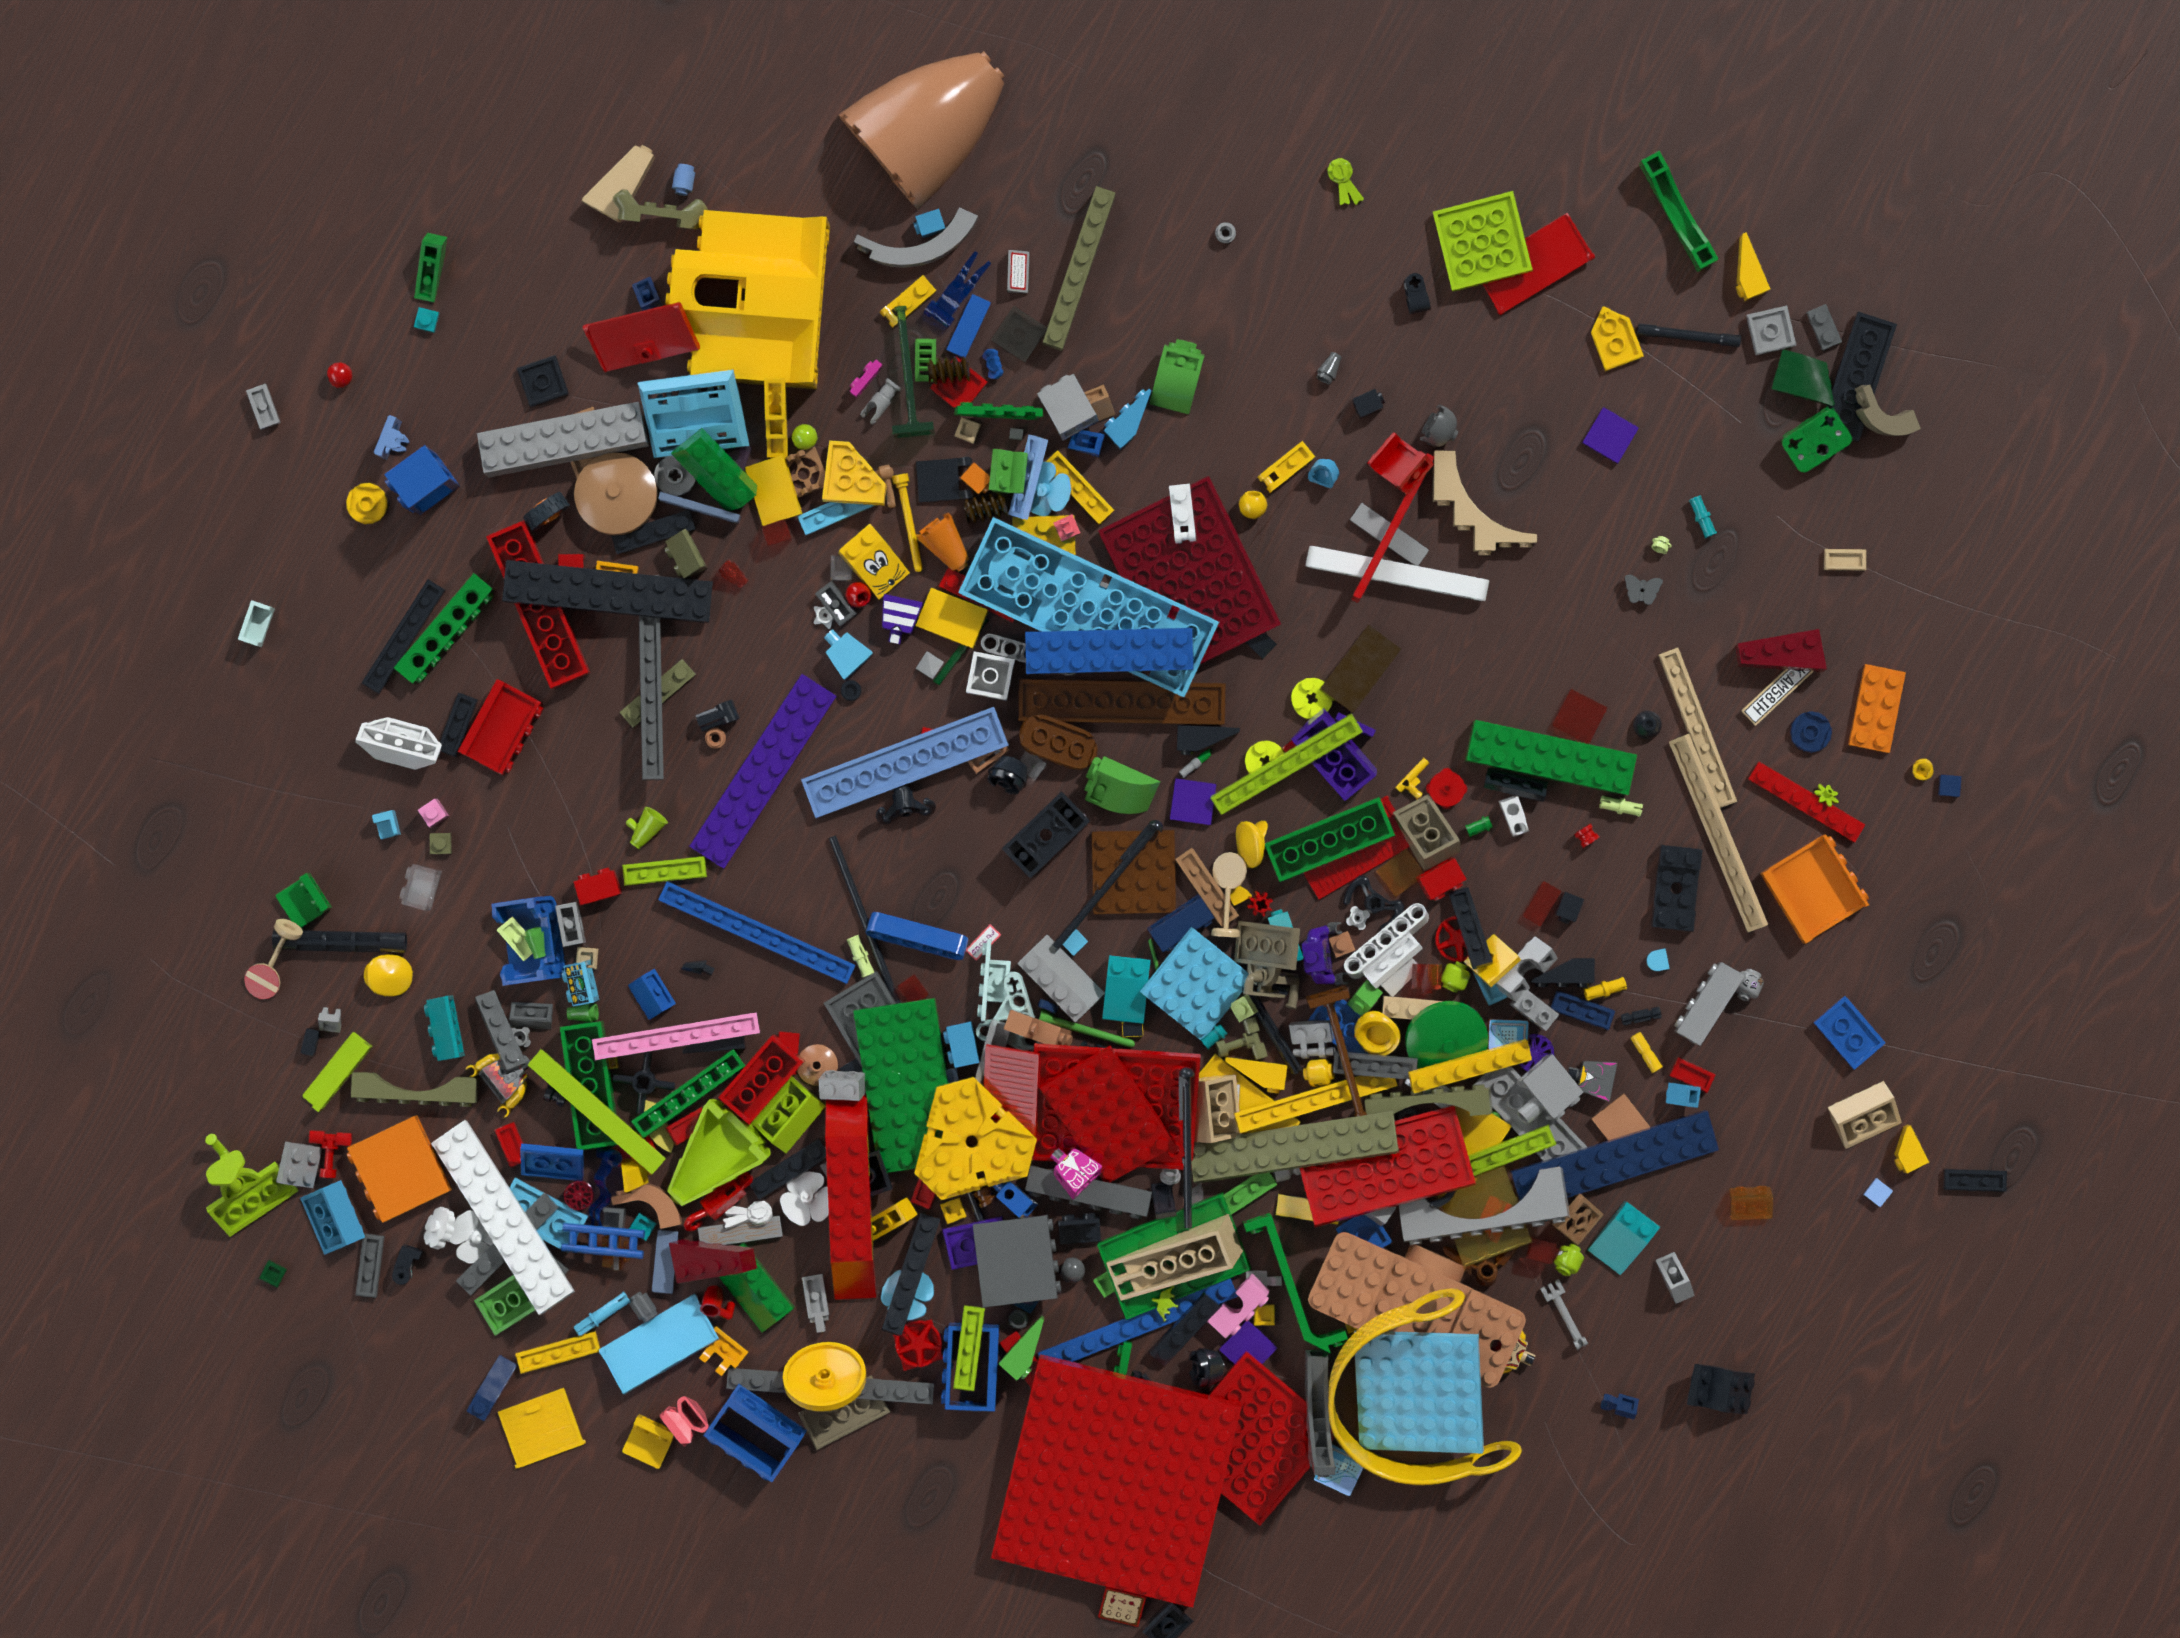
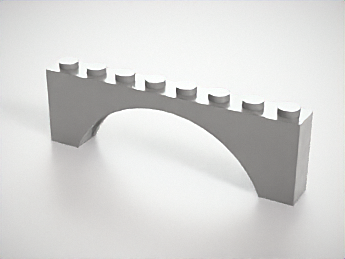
M1561 1167L1539 1170L1537 1179L1528 1194L1511 1209L1493 1217L1483 1219L1454 1217L1437 1208H1430V1202L1426 1198L1399 1205L1403 1239L1406 1243L1410 1242V1246L1420 1245L1422 1240L1430 1239V1242L1443 1241L1442 1237L1450 1236L1451 1239L1463 1238V1234L1471 1233V1236L1483 1235V1231L1491 1230V1233L1503 1232L1504 1228L1512 1227V1230L1523 1229L1526 1224L1538 1227L1545 1225L1546 1221L1553 1220V1224L1565 1222L1566 1218H1570L1563 1168Z

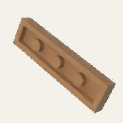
M1191 848L1175 860L1220 926L1223 927L1225 895L1196 852ZM1231 903L1229 922L1239 916Z

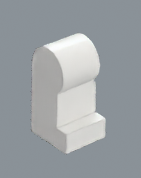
M1514 795L1498 801L1512 836L1515 837L1529 832L1519 797Z

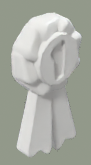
M754 1201L748 1208L732 1206L725 1212V1215L729 1217L723 1219V1222L726 1224L725 1228L728 1230L748 1221L757 1226L765 1225L772 1218V1208L765 1201Z

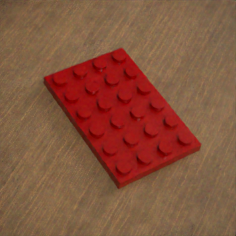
M1111 1046L1040 1085V1090L1083 1153L1102 1166L1099 1176L1103 1182L1110 1183L1176 1146V1141Z

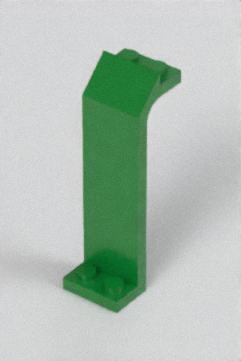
M1267 1213L1243 1221L1246 1232L1250 1231L1251 1234L1263 1231L1262 1227L1266 1226L1304 1340L1329 1353L1328 1345L1332 1344L1333 1347L1345 1344L1344 1340L1348 1338L1344 1328L1321 1335L1310 1331L1272 1215Z

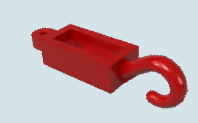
M744 1172L737 1178L716 1187L715 1191L709 1193L700 1201L704 1208L687 1217L684 1222L685 1230L691 1232L698 1229L703 1224L701 1220L695 1225L691 1224L709 1215L716 1221L747 1194L744 1189L752 1183V1175L749 1172ZM732 1187H735L736 1190L727 1196L726 1193Z

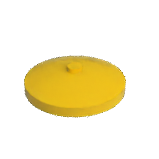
M835 1342L812 1344L796 1352L786 1363L783 1371L784 1388L788 1397L802 1408L812 1411L839 1409L855 1400L864 1389L866 1383L865 1364L861 1356L854 1349Z

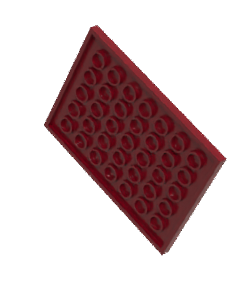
M1209 476L1190 485L1196 541L1184 540L1182 543H1175L1170 495L1098 530L1121 577L1219 621L1200 664L1282 625ZM1188 526L1180 527L1181 532H1189ZM1172 605L1167 617L1175 620L1180 608Z

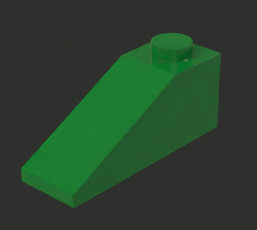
M427 233L422 240L414 298L435 302L445 258L447 237Z

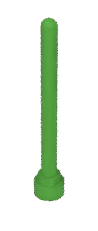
M1041 1010L1039 1020L1128 1048H1133L1135 1042L1131 1039L1057 1018L1049 1011Z

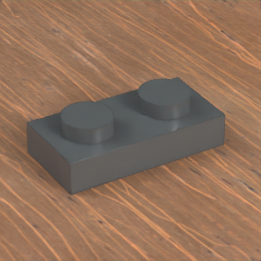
M1826 304L1806 312L1822 351L1842 342Z

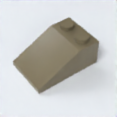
M1429 794L1393 812V816L1424 871L1460 853L1459 838Z

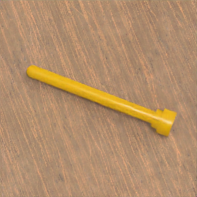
M908 473L892 476L893 485H896V488L899 490L914 569L916 572H921L923 567L906 488L909 482Z

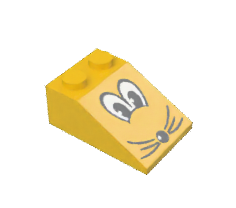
M871 524L867 525L838 552L841 558L863 583L869 587L878 600L910 574Z

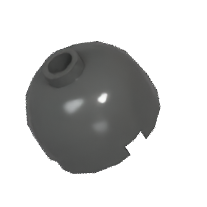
M1441 404L1436 407L1439 411L1436 414L1432 412L1421 432L1425 435L1420 437L1421 441L1435 447L1443 446L1449 440L1454 441L1458 434V430H1456V416L1451 410Z

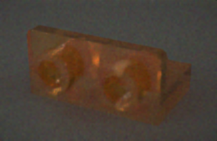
M1738 1186L1729 1189L1731 1220L1773 1218V1195L1770 1187L1757 1186L1745 1188Z

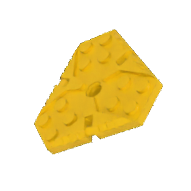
M975 1077L936 1087L927 1122L928 1131L923 1137L914 1174L941 1200L980 1190L982 1186L988 1185V1187L1027 1177L1037 1138L1009 1111L1006 1112L1001 1107L1002 1104ZM995 1113L1000 1117L996 1123L991 1119ZM936 1129L943 1131L942 1138L935 1137ZM975 1136L978 1140L977 1145L969 1147L966 1144L967 1137ZM984 1171L985 1177L978 1179L976 1173Z

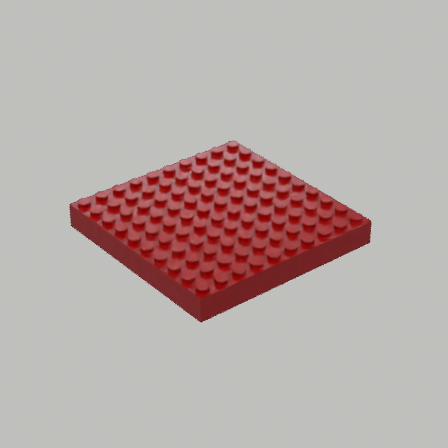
M1040 1354L991 1558L1193 1608L1242 1403Z

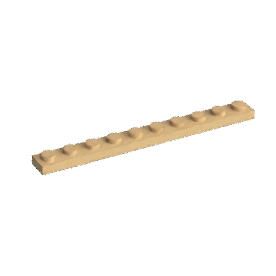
M1687 734L1669 741L1747 932L1768 925L1690 735Z

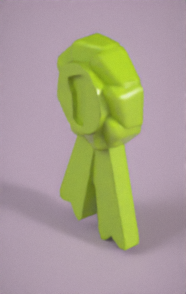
M1343 158L1332 160L1328 166L1327 173L1330 180L1338 184L1340 205L1344 203L1350 204L1348 193L1354 204H1357L1358 201H1363L1364 198L1350 181L1353 169L1350 162Z

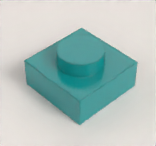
M419 307L414 328L435 333L440 313Z

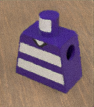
M884 594L882 628L891 630L888 642L900 644L903 633L912 634L923 607V602Z

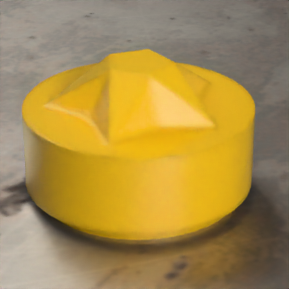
M1927 759L1917 760L1912 768L1914 777L1922 781L1931 778L1933 775L1932 763Z

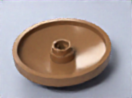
M608 453L590 461L580 472L574 490L575 504L583 520L594 530L607 535H624L639 529L651 517L657 503V485L648 467L639 459L624 453Z

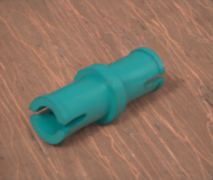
M1701 495L1690 499L1689 503L1696 515L1695 521L1699 522L1704 538L1715 535L1717 531L1710 519L1711 513L1707 512Z

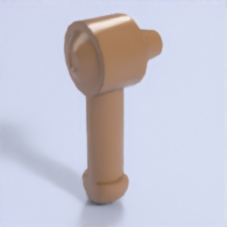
M890 465L879 466L875 473L887 486L886 500L888 508H894L896 504L891 482L894 474L893 469Z

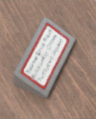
M1009 250L1007 292L1028 293L1029 252Z

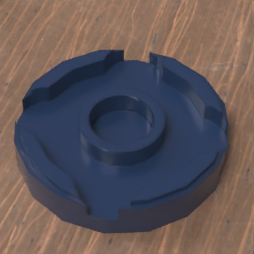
M1805 712L1797 716L1791 724V740L1802 751L1810 753L1820 751L1831 740L1832 728L1828 719L1819 712Z

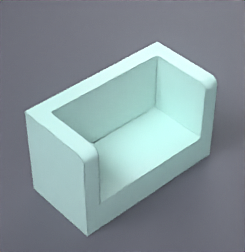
M251 600L238 640L262 647L275 608Z

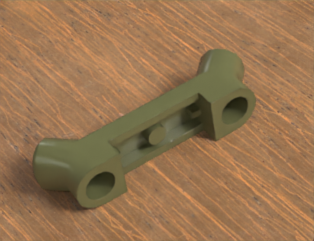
M622 189L613 196V202L619 209L618 219L640 222L641 214L676 218V227L698 230L700 215L704 214V210H708L700 199H695L680 211L676 210L677 206L664 204V208H658L656 203L644 202V206L638 205L627 189Z

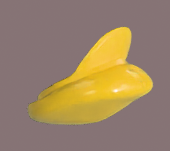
M1244 821L1240 822L1236 828L1238 855L1243 858L1247 868H1255L1262 862L1265 849L1264 837L1268 828L1266 821H1259L1256 824Z
M387 954L377 956L364 969L365 983L378 995L389 997L401 995L408 990L412 983V967L406 959L398 955Z
M1367 1012L1355 1024V1038L1361 1047L1370 1054L1388 1055L1399 1045L1400 1031L1397 1025L1381 1012Z

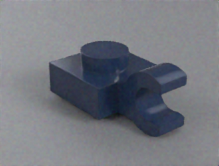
M1620 1393L1618 1397L1604 1394L1600 1408L1603 1410L1615 1409L1614 1414L1634 1420L1637 1414L1639 1399Z

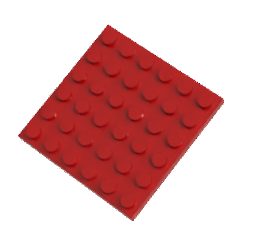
M1245 1351L1208 1395L1242 1403L1221 1493L1261 1526L1310 1468L1308 1460V1432L1306 1428L1307 1403L1249 1352ZM1330 1426L1331 1442H1332V1441L1335 1439V1436L1333 1435V1432H1332V1429H1331V1426Z

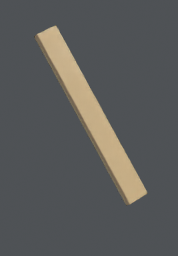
M1679 648L1659 654V659L1685 727L1691 737L1719 807L1737 802Z

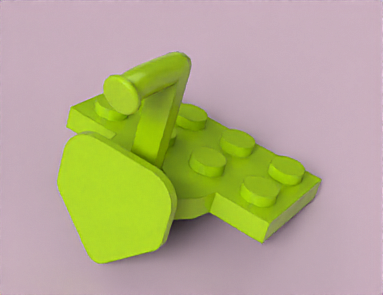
M209 1134L206 1137V1144L211 1145L220 1156V1160L208 1168L206 1177L212 1186H220L223 1196L206 1207V1209L229 1237L299 1191L297 1186L276 1182L279 1165L276 1162L257 1173L253 1169L243 1168L245 1159L240 1151L235 1150L229 1153L215 1134Z

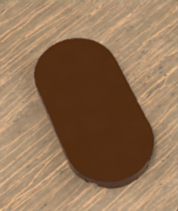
M1046 715L1031 716L1024 721L1020 728L1019 739L1026 752L1072 770L1084 769L1090 766L1093 759L1097 756V744L1091 733Z

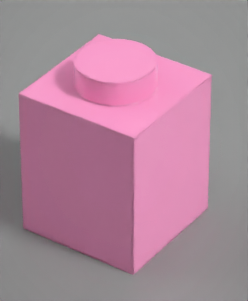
M433 799L418 809L427 825L432 828L449 817L438 799Z

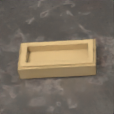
M1824 549V570L1865 571L1866 550Z

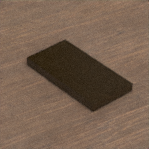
M1368 624L1319 690L1353 714L1400 652L1401 648Z

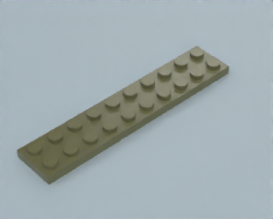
M1390 1111L1239 1134L1236 1138L1214 1143L1194 1141L1193 1161H1191L1193 1181L1197 1184L1399 1153L1394 1113Z

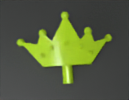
M1174 1285L1162 1291L1159 1299H1152L1153 1302L1158 1303L1157 1311L1162 1316L1163 1321H1166L1165 1314H1170V1311L1167 1310L1168 1308L1178 1307V1305H1175L1170 1300L1171 1297H1175V1295L1170 1293Z

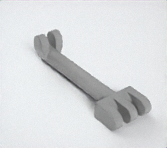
M1557 1279L1555 1284L1558 1289L1555 1290L1550 1283L1548 1287L1551 1293L1548 1294L1544 1287L1540 1288L1547 1302L1553 1299L1578 1350L1582 1346H1586L1588 1342L1584 1336L1580 1335L1560 1296L1565 1293V1290L1559 1279Z

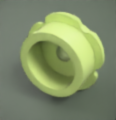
M1658 536V538L1652 539V549L1658 553L1666 554L1668 549L1672 547L1669 539L1666 537Z

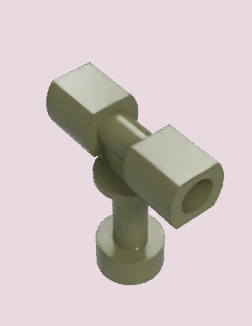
M1256 1017L1242 1021L1246 1033L1242 1034L1243 1038L1229 1043H1225L1224 1040L1215 1042L1220 1058L1228 1056V1051L1246 1046L1247 1049L1251 1048L1254 1060L1268 1056L1264 1043L1260 1042L1257 1033L1260 1030Z

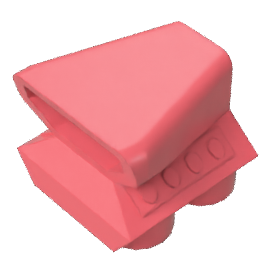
M682 1396L677 1401L678 1408L668 1406L660 1414V1418L680 1444L685 1447L693 1441L695 1431L703 1433L709 1428L706 1414L696 1401Z

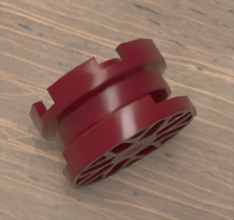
M585 1181L572 1182L564 1191L565 1203L574 1210L587 1208L594 1199L593 1188Z

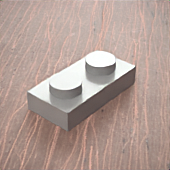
M267 384L246 390L261 430L281 423Z

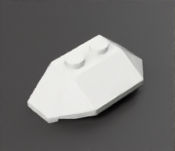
M389 717L370 723H362L356 737V743L373 758L411 769H419L435 764L442 747L441 743L437 741L428 728Z

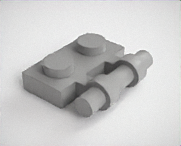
M1330 1020L1290 1023L1292 1044H1300L1301 1049L1293 1050L1295 1057H1301L1302 1059H1309L1310 1056L1327 1058L1328 1055L1335 1054L1334 1047H1327V1043L1334 1040ZM1309 1043H1318L1319 1048H1309Z

